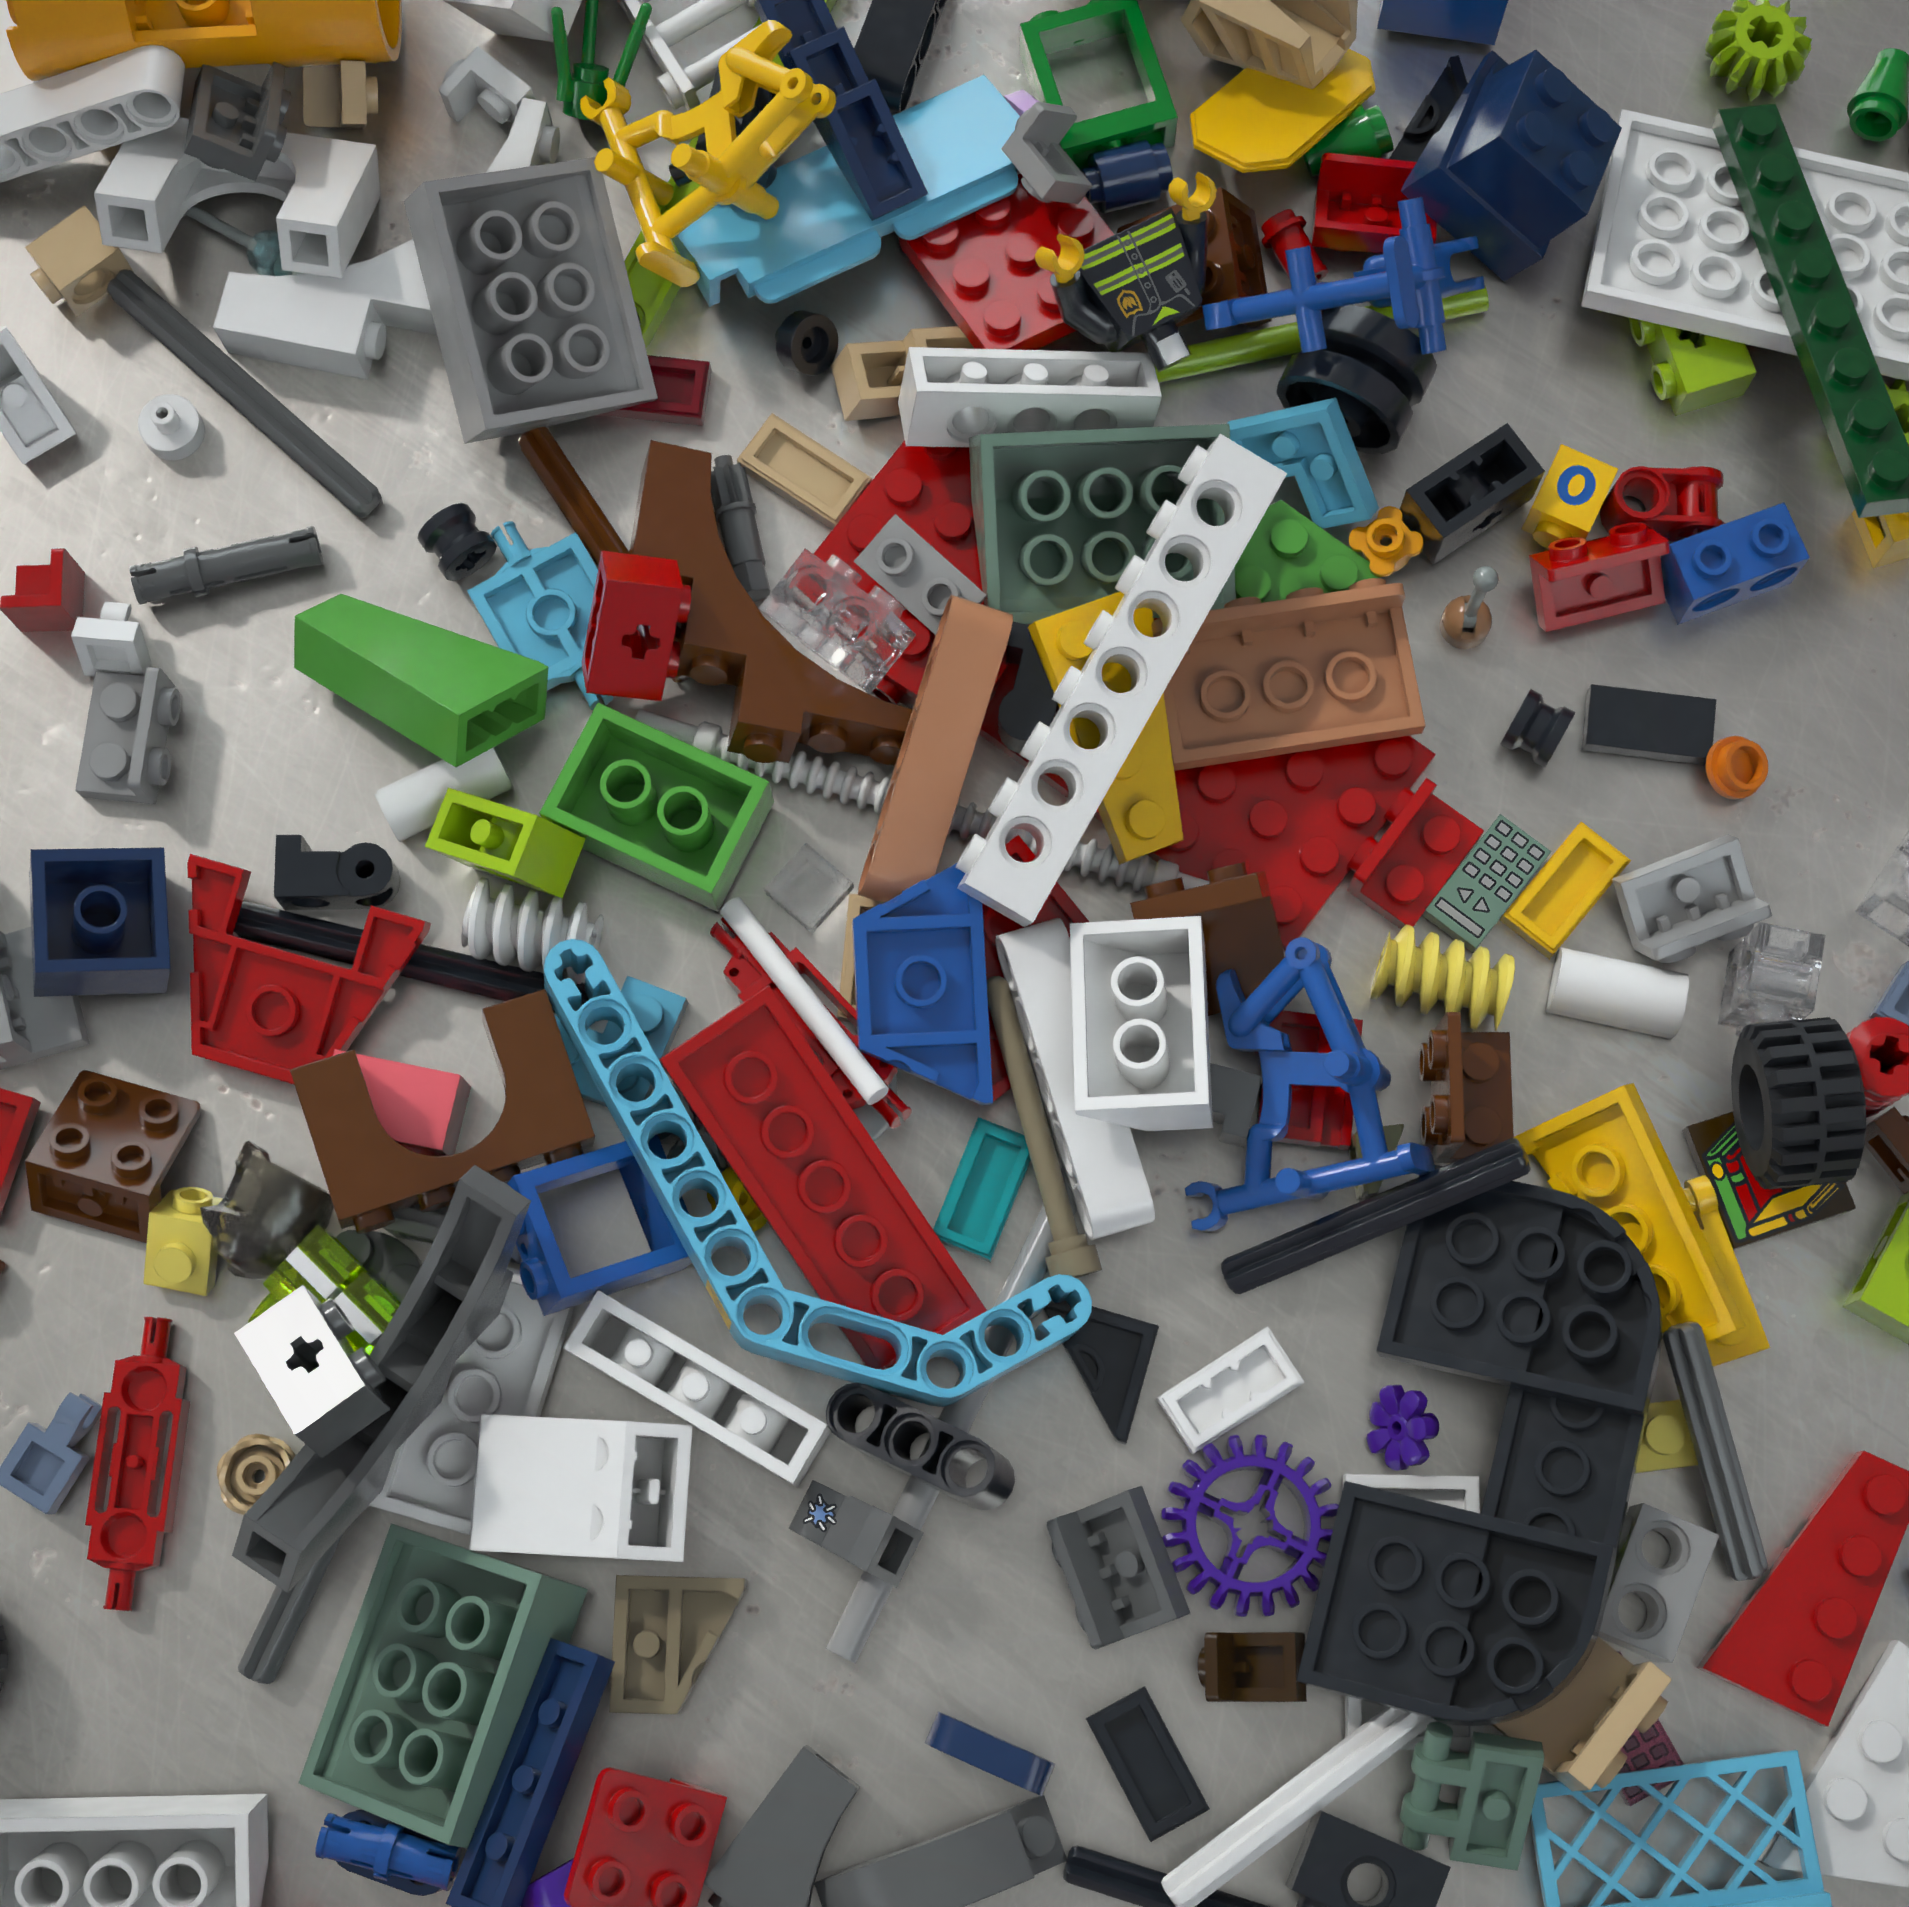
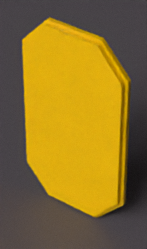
M1348 49L1337 66L1314 89L1246 68L1190 114L1193 147L1242 173L1287 169L1375 93L1376 87L1371 61L1368 57Z

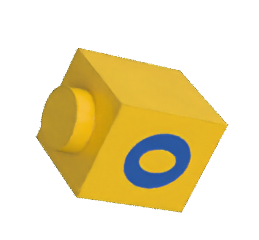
M1561 444L1521 530L1532 534L1534 540L1547 549L1550 543L1559 539L1570 537L1586 539L1617 474L1618 468Z

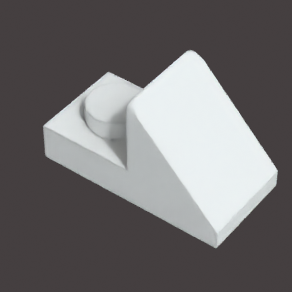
M4 326L0 329V431L24 465L75 435L76 432L40 378L31 360L8 328Z

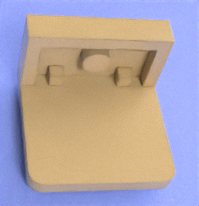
M1598 1637L1589 1658L1580 1672L1555 1698L1524 1716L1507 1722L1492 1724V1726L1507 1737L1542 1742L1544 1753L1543 1768L1571 1791L1591 1790L1594 1784L1603 1789L1614 1779L1626 1762L1627 1755L1620 1749L1634 1730L1637 1729L1642 1734L1645 1733L1663 1713L1668 1701L1661 1694L1672 1679L1650 1661L1633 1665Z

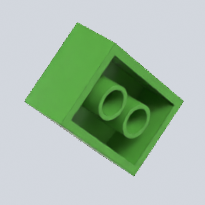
M598 702L539 814L542 818L585 838L582 849L718 912L774 804V799L769 781Z

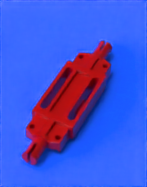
M722 917L720 920L723 928L716 922L711 928L710 935L716 938L732 956L723 974L728 984L738 993L737 996L740 1004L765 987L770 986L852 1110L865 1106L867 1102L724 917ZM772 932L768 933L799 974L807 975L857 1028L856 1010L797 947L789 951ZM827 1008V1010L831 1013L834 1019L838 1022L841 1028L845 1031L848 1037L858 1048V1035L851 1034V1032ZM862 1053L889 1088L888 1093L871 1106L885 1119L892 1129H895L901 1125L899 1116L905 1122L912 1113V1109L888 1086L894 1075L898 1073V1070L894 1066Z
M144 1317L145 1323L140 1355L115 1360L111 1393L104 1392L85 1522L86 1526H92L87 1560L103 1568L110 1569L103 1609L132 1611L137 1571H145L160 1566L164 1533H173L190 1401L183 1399L187 1367L166 1358L172 1319ZM121 1411L117 1443H113L117 1413ZM173 1415L159 1515L156 1516L168 1419ZM109 1474V1477H112L108 1507L107 1510L104 1511V1502Z

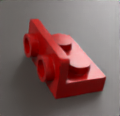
M1428 778L1424 780L1415 793L1407 787L1400 792L1384 815V818L1392 823L1379 842L1368 836L1347 864V867L1353 870L1355 874L1346 891L1399 929H1402L1406 924L1413 927L1416 925L1425 909L1447 883L1484 832L1482 828L1433 795L1437 784Z

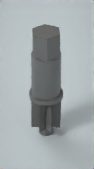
M722 455L714 459L715 467H713L714 471H711V497L715 510V519L720 525L725 551L736 577L751 599L758 601L771 595L755 520L756 506L752 500L745 467L741 466V462L733 465L732 456Z

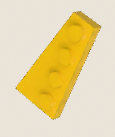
M1117 592L1037 620L1028 626L1054 693L1071 665L1080 671L1082 670L1093 649L1083 644L1089 631L1102 610L1111 615L1114 614L1124 596L1122 592ZM1144 607L1135 609L1133 620L1136 628L1143 635L1153 637L1151 626L1154 621L1152 609ZM1110 662L1104 664L1101 672L1104 684L1110 690L1117 693L1129 692L1131 676L1128 670L1118 663ZM1164 693L1098 807L1119 865L1184 840ZM1087 718L1072 719L1069 730L1074 743L1084 749L1097 748L1100 742V732L1095 723Z
M1634 1083L1620 1086L1514 1136L1521 1143L1526 1154H1533L1549 1175L1550 1179L1547 1182L1552 1189L1569 1193L1588 1201L1615 1219L1626 1230L1628 1237L1639 1249L1653 1274L1660 1301L1663 1334L1669 1327L1676 1324L1697 1322L1702 1327L1707 1343L1746 1326Z

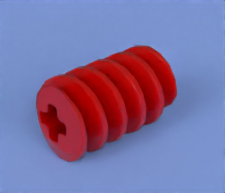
M1875 1017L1860 1023L1846 1034L1854 1049L1861 1072L1865 1094L1866 1118L1878 1114L1909 1094V1026L1890 1017Z

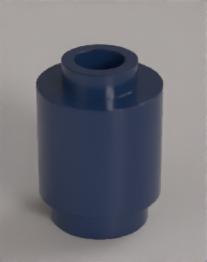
M1147 140L1091 153L1088 156V167L1080 170L1092 184L1085 197L1091 204L1097 203L1103 214L1159 200L1161 193L1168 191L1169 184L1173 180L1172 167L1164 144L1158 142L1150 145Z

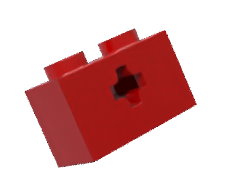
M601 551L582 657L586 693L662 701L666 678L675 679L679 668L680 643L679 641H673L677 622H687L691 605L690 585L682 584L677 560Z

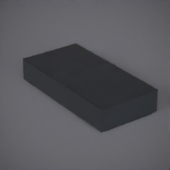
M1591 684L1587 690L1582 750L1706 765L1708 752L1713 746L1716 699Z
M1145 1686L1085 1718L1150 1842L1210 1810Z

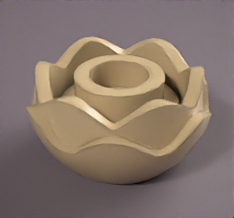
M251 1434L241 1438L218 1462L217 1477L223 1503L230 1510L244 1515L296 1456L295 1453L284 1441L267 1435ZM259 1470L265 1473V1479L261 1483H257L254 1478Z

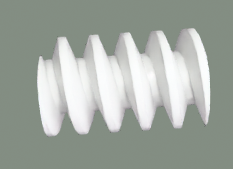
M482 877L472 892L464 914L461 943L464 948L467 945L469 946L470 954L475 959H485L493 951L495 961L503 966L511 964L518 955L520 968L531 972L536 970L541 962L544 969L545 958L549 951L562 941L569 939L583 940L593 945L598 951L604 918L601 914L595 923L588 922L587 904L582 901L578 903L570 917L563 916L562 898L554 896L545 911L539 910L538 892L533 889L528 892L521 905L514 904L513 884L509 883L504 885L496 899L490 898L489 879ZM572 967L567 968L568 976L575 984L585 981V972L576 974Z

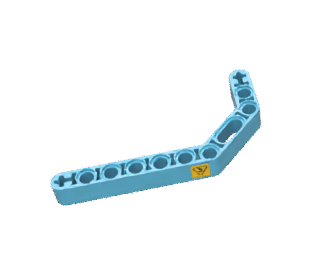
M576 939L559 942L549 951L544 965V986L549 1001L733 1339L741 1348L756 1355L851 1383L866 1384L879 1391L926 1405L945 1407L958 1402L1064 1343L1087 1322L1092 1308V1299L1088 1289L1080 1280L1070 1275L1061 1274L1042 1280L944 1335L785 1289L600 953L593 945ZM572 967L576 974L585 972V992L589 1000L582 1006L581 993L575 982L571 978L563 980V969ZM600 1020H608L617 1024L623 1034L616 1042L603 1045L592 1041L586 1031L593 1023ZM640 1076L650 1082L654 1091L646 1100L634 1102L623 1098L618 1092L617 1087L627 1077ZM659 1133H673L683 1141L685 1149L676 1158L661 1159L655 1156L649 1149L648 1143L650 1139ZM701 1189L712 1195L717 1207L708 1216L693 1217L682 1209L679 1201L681 1196L687 1191ZM725 1246L735 1247L746 1256L748 1267L741 1274L735 1276L724 1275L713 1266L712 1254ZM1051 1300L1055 1304L1066 1301L1070 1305L1071 1311L1064 1319L1060 1315L1054 1316L1041 1323L1034 1331L1030 1319L1038 1316ZM766 1304L772 1307L778 1314L780 1327L767 1335L756 1334L745 1325L744 1311L752 1305ZM818 1323H830L881 1338L889 1342L894 1348L896 1364L891 1368L881 1370L823 1354L815 1350L810 1344L808 1330ZM997 1325L1009 1329L1017 1343L1015 1354L1005 1357L992 1353L984 1339L986 1328ZM935 1357H946L953 1361L960 1374L958 1385L950 1389L934 1385L926 1372L927 1362Z

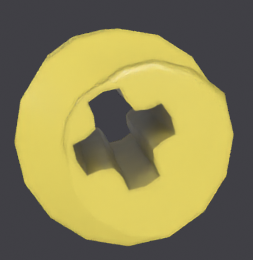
M1406 924L1394 939H1390L1389 931L1380 955L1370 996L1371 999L1378 1000L1388 985L1394 986L1395 1006L1402 1008L1413 992L1419 994L1421 1014L1427 1015L1438 1000L1444 1001L1445 1013L1460 1012L1463 1007L1469 1008L1470 1028L1475 1030L1488 1014L1493 1015L1496 1031L1502 1019L1514 980V957L1505 953L1495 966L1490 968L1489 950L1486 947L1480 946L1470 959L1465 961L1464 942L1455 939L1446 951L1441 954L1439 935L1435 932L1427 934L1417 947L1415 946L1414 928Z

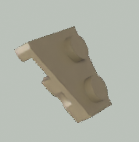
M616 1575L612 1660L615 1661L611 1672L609 1713L679 1714L746 1590V1579Z

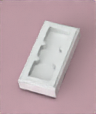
M1267 1326L1157 1397V1401L1193 1455L1296 1389L1304 1381Z

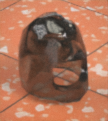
M246 1141L243 1143L235 1160V1175L224 1198L218 1205L200 1207L203 1224L212 1235L213 1248L227 1262L228 1270L238 1277L252 1280H268L296 1270L286 1260L296 1247L304 1250L309 1255L312 1253V1251L303 1247L300 1243L318 1224L325 1229L328 1227L334 1205L329 1192L271 1162L266 1150L251 1141Z

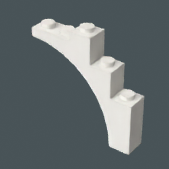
M522 98L509 136L486 173L555 162L559 150L560 131L558 127H553L546 102ZM413 239L370 260L348 265L342 278L314 274L266 276L229 272L213 326L228 353L367 380L373 359L379 360L383 355L386 344V326L437 335Z

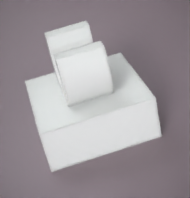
M105 602L101 610L100 619L77 617L71 637L84 675L95 676V672L145 676L147 667H150L151 659L139 622L128 621L132 610L131 604Z

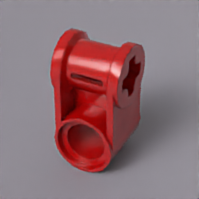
M1704 466L1682 469L1632 467L1620 475L1604 499L1600 508L1601 523L1608 533L1611 528L1617 525L1644 523L1673 542L1723 525L1725 523L1718 517L1717 491L1723 487V473L1718 469ZM1628 495L1639 499L1645 506L1646 512H1638L1629 508L1624 502L1623 496Z

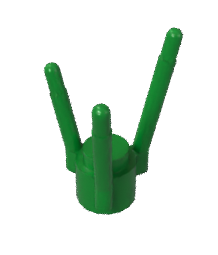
M585 0L581 63L573 64L572 73L563 10L560 7H554L551 10L558 73L556 100L564 102L563 113L565 115L584 120L590 119L583 115L580 108V99L586 95L603 106L608 95L603 81L609 76V68L594 64L599 0ZM643 3L640 6L613 78L614 81L624 87L652 12V6L649 3Z

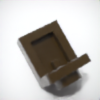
M1205 1633L1204 1647L1201 1649L1198 1657V1676L1201 1685L1205 1688L1206 1701L1307 1702L1306 1685L1296 1681L1305 1647V1633Z

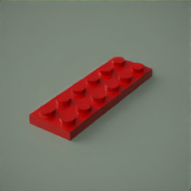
M770 986L765 987L658 1059L819 1299L941 1335L950 1332L987 1311ZM838 1326L864 1366L885 1370L896 1364V1353L889 1342Z

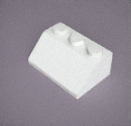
M1201 916L1070 923L1074 1100L1076 1115L1144 1131L1213 1128L1206 958Z

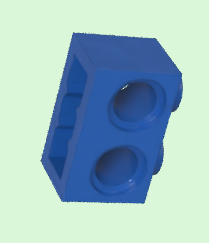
M1785 502L1669 544L1670 553L1662 555L1660 558L1665 598L1677 625L1791 584L1810 559V556Z

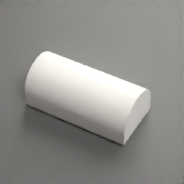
M493 747L457 768L444 760L438 761L377 790L375 797L394 835L401 842L433 826L448 788L489 800L514 787L497 751Z
M1560 947L1556 954L1546 1012L1672 1039L1676 1036L1683 1020L1689 992V975Z

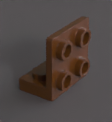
M1223 187L1216 188V198L1213 205L1204 211L1207 214L1208 255L1205 291L1201 296L1202 305L1268 293L1255 211ZM1176 204L1161 211H1158L1156 213H1153L1151 215H1148L1146 217L1140 218L1138 220L1120 226L1117 229V233L1122 232L1170 208L1173 209L1176 215L1179 211L1182 210V206ZM1202 306L1187 319L1176 324L1177 327L1204 318ZM1272 319L1248 322L1243 324L1248 328L1252 329L1254 327L1271 322Z
M1446 1012L1436 1028L1429 1031L1428 1043H1421L1419 1049L1420 1080L1430 1082L1431 1086L1430 1106H1423L1421 1112V1138L1423 1145H1432L1434 1163H1453L1507 1139L1514 1138L1510 1032H1461V1013Z
M88 1070L81 1071L25 1160L31 1211L147 1243L149 1213L162 1201L160 1185L201 1115L200 1103Z

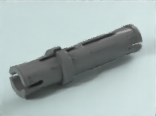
M310 526L290 533L254 539L217 549L199 552L198 547L184 549V555L153 563L132 565L129 571L131 576H134L131 577V582L136 599L141 605L162 598L194 592L195 597L209 594L210 588L225 584L247 581L298 568L323 565V557L320 554L322 552L315 527Z

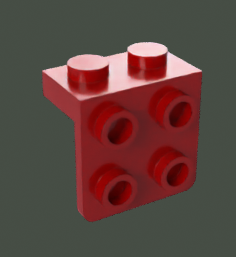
M612 1767L603 1769L596 1778L565 1887L564 1900L569 1907H697L727 1797L696 1784L672 1778L668 1782Z

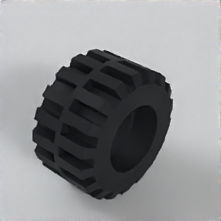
M1830 1017L1746 1025L1742 1033H1740L1733 1056L1731 1092L1739 1145L1745 1162L1755 1180L1764 1189L1842 1183L1852 1180L1856 1175L1857 1168H1859L1865 1145L1866 1104L1859 1064L1845 1031H1843L1835 1019Z

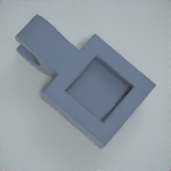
M70 1392L59 1406L47 1429L38 1423L28 1422L0 1466V1485L43 1513L55 1514L91 1458L75 1446L99 1419L102 1405L84 1394H80L78 1397Z

